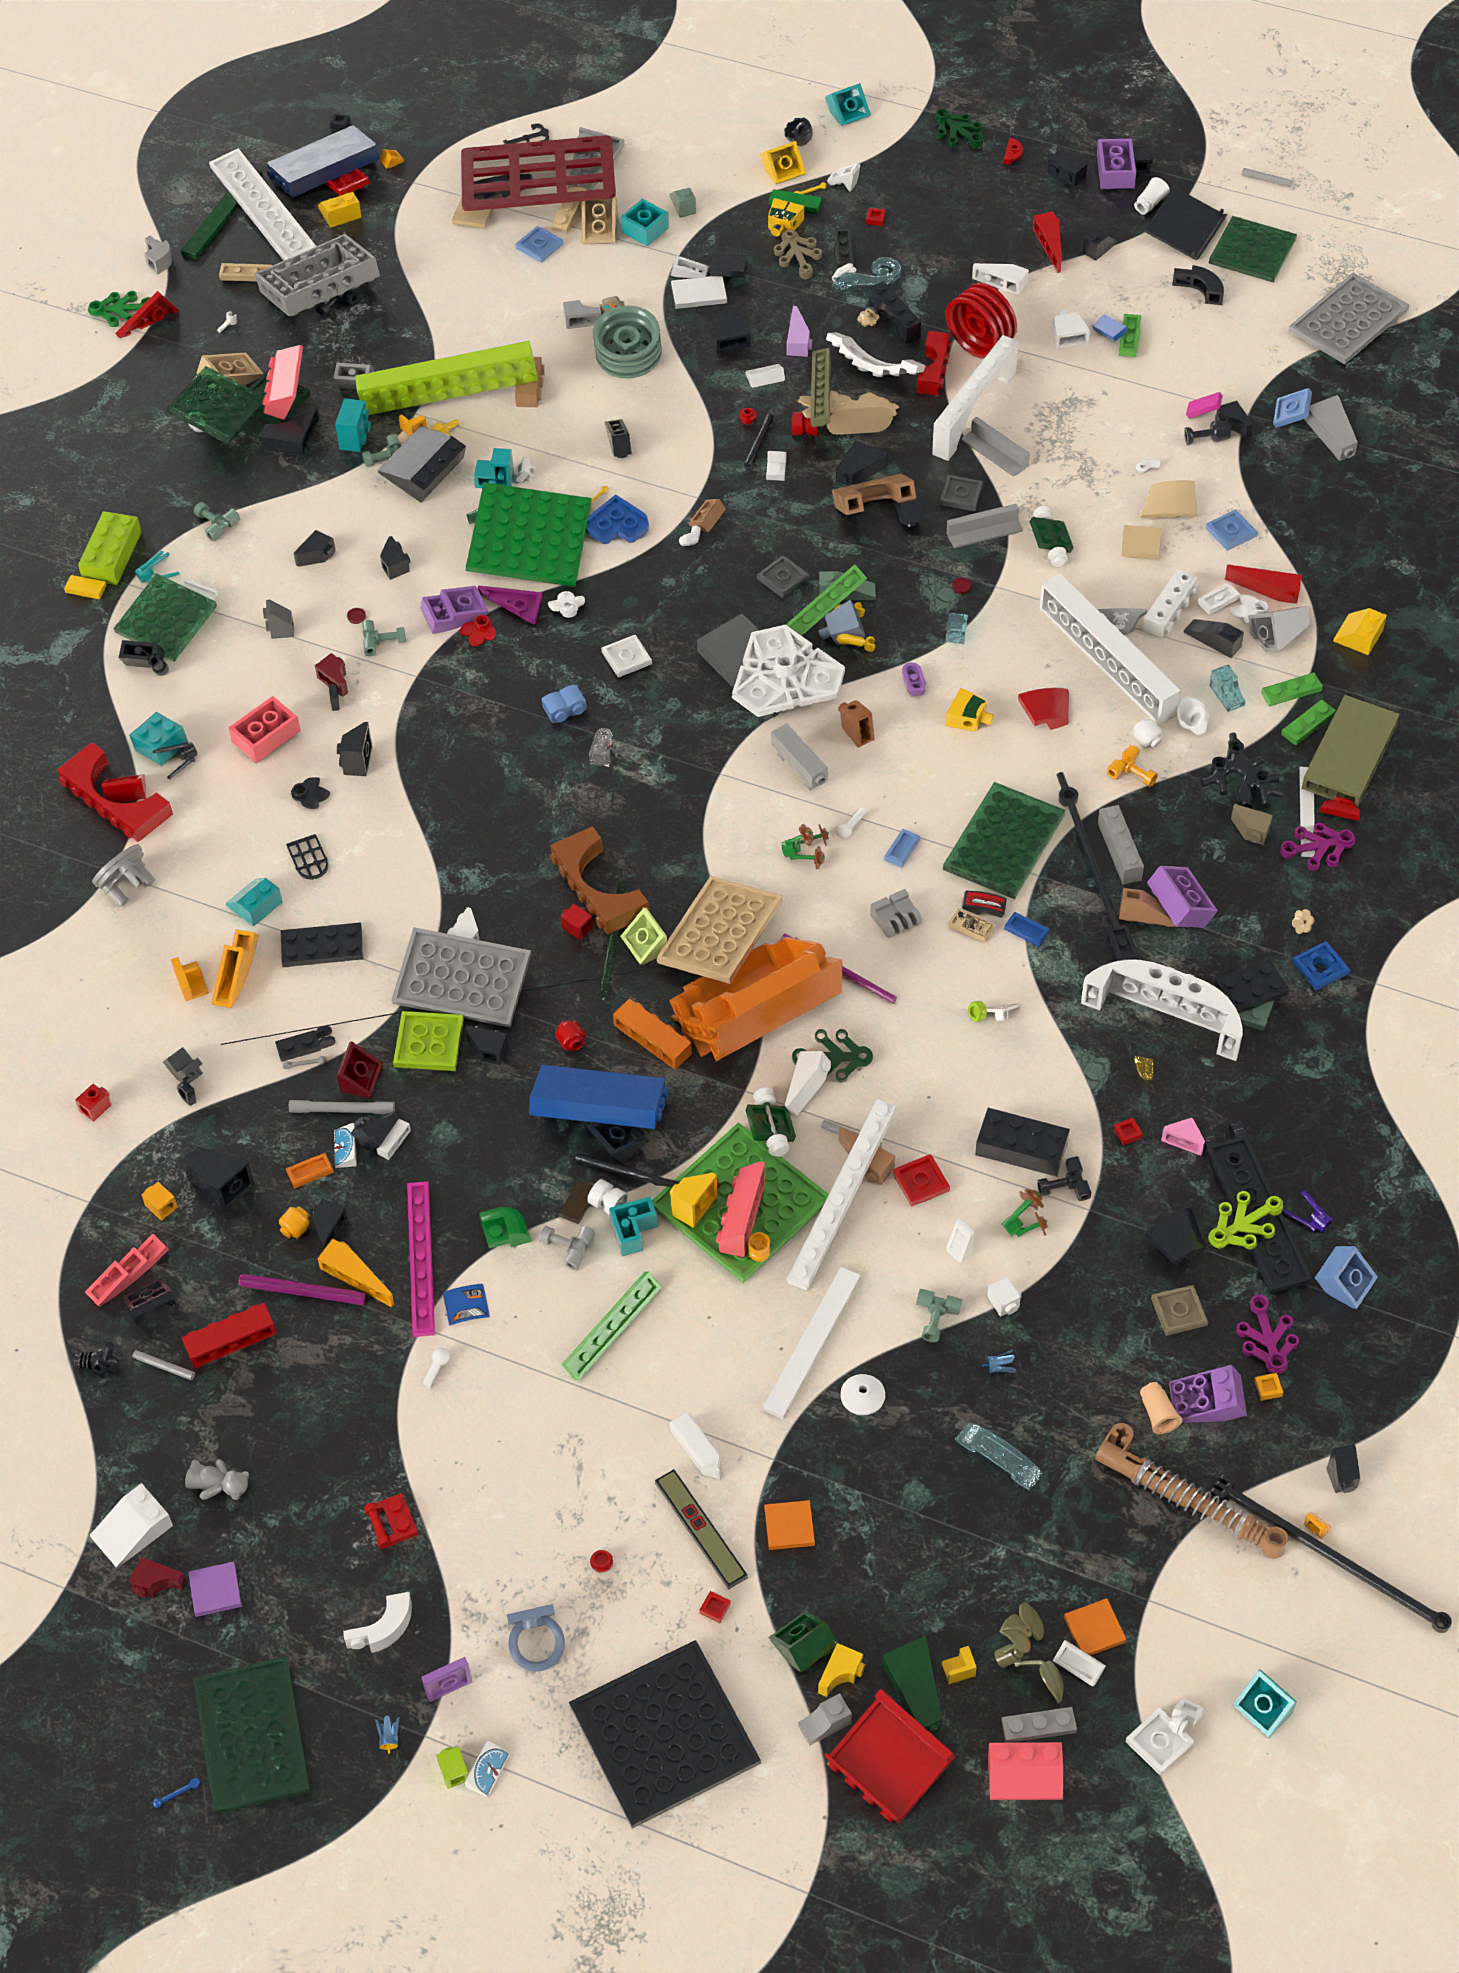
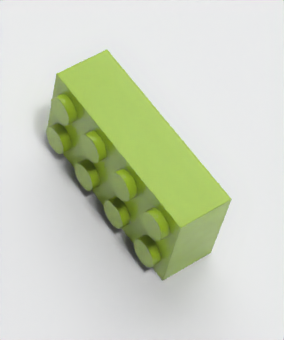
M102 512L78 564L82 577L105 581L106 584L118 585L141 534L138 517Z

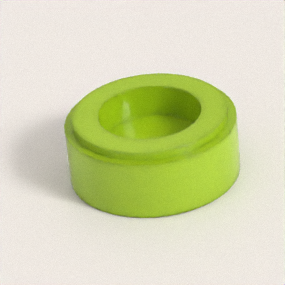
M974 1001L969 1004L968 1014L972 1021L979 1022L985 1020L987 1010L982 1001Z

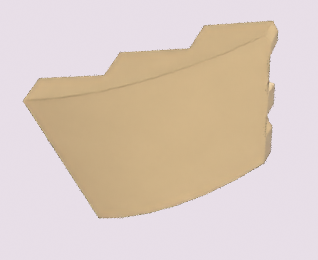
M1176 480L1151 485L1149 496L1144 502L1145 505L1139 514V518H1175L1177 516L1194 518L1197 516L1195 481Z

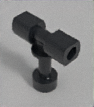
M347 290L344 294L336 295L325 303L320 302L315 307V311L324 318L330 313V307L335 303L340 304L344 301L354 305L358 301L357 292Z
M1077 1156L1066 1159L1065 1165L1068 1173H1066L1065 1178L1048 1181L1047 1178L1037 1180V1187L1041 1196L1049 1195L1052 1189L1068 1186L1069 1189L1075 1190L1078 1201H1085L1091 1198L1092 1193L1087 1180H1083V1168Z

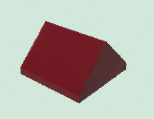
M349 1042L337 1074L340 1092L367 1098L371 1097L383 1062L354 1042Z

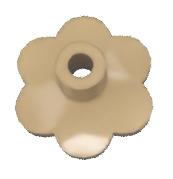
M866 309L860 312L857 320L862 326H875L879 320V315L875 314L871 309Z
M1307 909L1296 911L1295 918L1292 920V926L1295 927L1298 934L1310 932L1311 926L1314 923V917L1311 916L1310 911Z

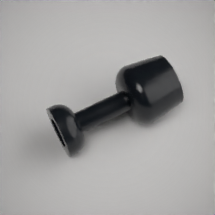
M1213 421L1210 424V429L1193 431L1192 428L1185 427L1184 437L1186 445H1191L1196 438L1211 436L1214 442L1230 439L1231 429L1229 421Z

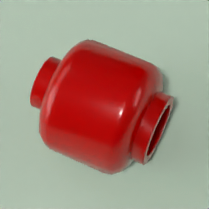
M572 1020L561 1022L555 1033L556 1039L562 1048L567 1051L579 1050L583 1047L586 1039V1034L579 1023Z

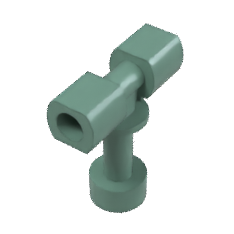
M391 434L387 436L389 446L386 447V451L370 454V451L362 452L365 466L373 465L375 460L390 458L401 447L398 435Z
M203 502L198 503L194 508L195 515L199 518L206 517L211 521V526L205 530L207 537L211 541H215L222 536L224 528L227 526L232 527L241 520L239 513L234 509H230L222 516L211 513L209 506Z
M365 620L362 622L363 636L365 638L363 639L365 656L376 655V644L379 645V641L398 639V643L406 642L404 627L396 628L397 632L378 633V630H375L374 621Z
M919 1289L916 1305L927 1307L929 1312L932 1313L929 1325L923 1328L922 1338L929 1342H937L939 1340L941 1331L937 1327L940 1316L945 1315L946 1312L959 1315L962 1304L961 1298L947 1295V1299L934 1296L935 1292Z

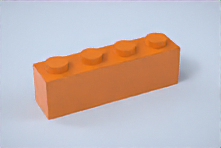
M629 998L613 1013L615 1027L674 1070L692 1055L690 1040L686 1036H681L675 1032L672 1026L664 1024L655 1014L646 1011L640 1003H635Z

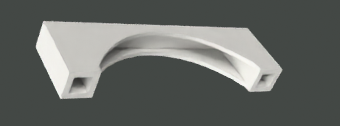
M1002 335L935 421L932 455L949 461L957 450V445L967 419L983 391L995 379L1006 383L1012 379L1017 368L1019 341Z

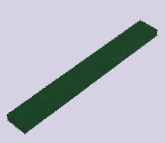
M255 169L262 177V171ZM229 190L181 249V255L197 259L240 205Z

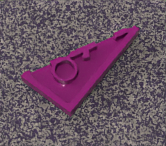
M478 585V591L481 596L528 622L536 624L543 598L542 592Z

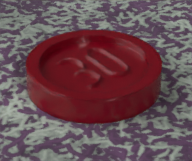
M957 578L952 583V589L956 593L965 594L970 591L971 583L966 578Z
M352 608L347 613V619L352 624H360L366 619V613L361 608Z

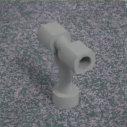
M545 1226L541 1231L539 1241L547 1245L554 1242L567 1247L568 1255L564 1261L565 1266L577 1271L583 1260L585 1247H589L595 1237V1230L588 1226H582L577 1237L572 1236L571 1239H567L554 1234L555 1230L553 1228Z

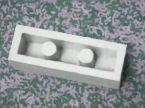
M398 1119L381 1146L377 1148L378 1155L388 1160L391 1158L411 1131L409 1123Z

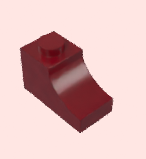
M330 653L315 665L316 676L328 687L329 684L337 685L338 694L344 697L348 694L347 683L343 678L346 675L345 662L342 658Z
M141 1557L129 1579V1584L135 1595L143 1598L145 1596L154 1598L155 1594L165 1589L176 1588L182 1590L186 1580L183 1572Z

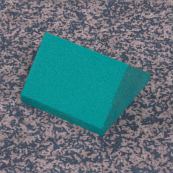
M1259 1669L1233 1703V1706L1267 1737H1271L1293 1714L1297 1701Z

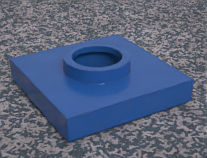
M1327 941L1292 959V963L1316 991L1350 973L1348 966ZM1322 964L1326 966L1327 970L1319 973L1314 966Z

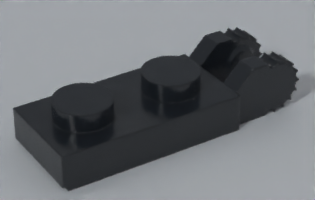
M331 1026L319 1027L316 1031L313 1030L275 1041L280 1060L282 1062L333 1046L336 1040L333 1036H330L332 1033Z

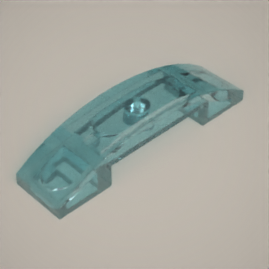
M968 1422L955 1438V1441L971 1452L978 1451L1009 1472L1011 1479L1027 1490H1030L1042 1475V1471L1014 1446L978 1425Z

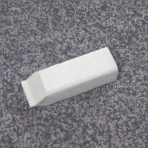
M689 1412L671 1421L670 1430L702 1475L714 1477L720 1481V1454Z

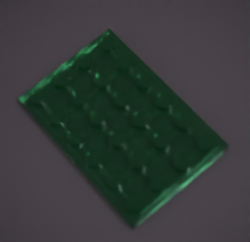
M994 782L944 862L943 870L1015 899L1064 818L1066 810Z
M287 1656L193 1677L215 1815L311 1792Z

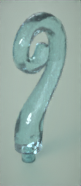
M889 257L878 258L874 260L871 267L873 273L878 276L846 273L837 277L836 282L832 283L834 289L844 290L854 285H875L882 281L889 284L899 278L902 268L895 259ZM880 266H889L893 271L888 274V268H880Z

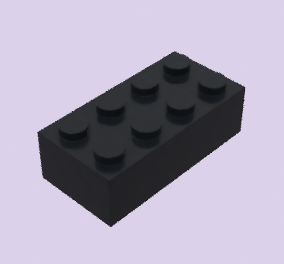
M988 1107L976 1141L975 1155L1058 1177L1068 1145L1070 1129Z

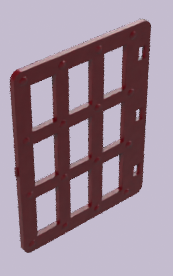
M603 135L464 148L461 150L462 209L464 211H477L614 198L616 196L612 138L611 136ZM601 151V157L565 160V154ZM555 155V161L530 164H520L519 158ZM509 159V165L474 168V162ZM602 166V173L566 176V169ZM556 170V177L520 180V173ZM510 174V181L474 184V177ZM603 182V189L567 192V185ZM553 186L557 188V193L521 196L520 190ZM510 190V197L474 200V193Z

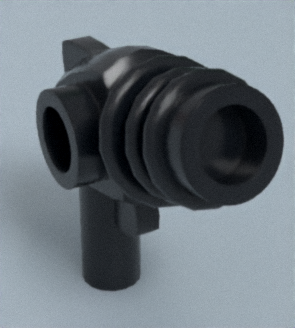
M106 1342L104 1350L98 1349L89 1353H76L74 1365L79 1368H87L88 1370L93 1369L96 1373H104L108 1370L116 1372L119 1360L112 1355L114 1344Z

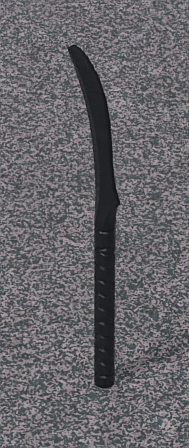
M580 1153L576 1156L577 1162L647 1181L655 1186L673 1187L675 1184L680 1183V1181L662 1178Z

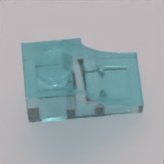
M1230 665L1212 670L1209 686L1227 712L1245 706L1246 701L1241 694L1238 677Z

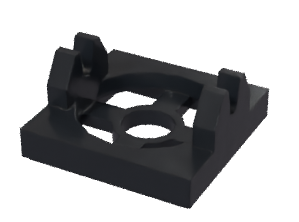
M161 1278L123 1296V1300L135 1323L141 1321L139 1315L166 1302H169L171 1306L176 1304L172 1291Z

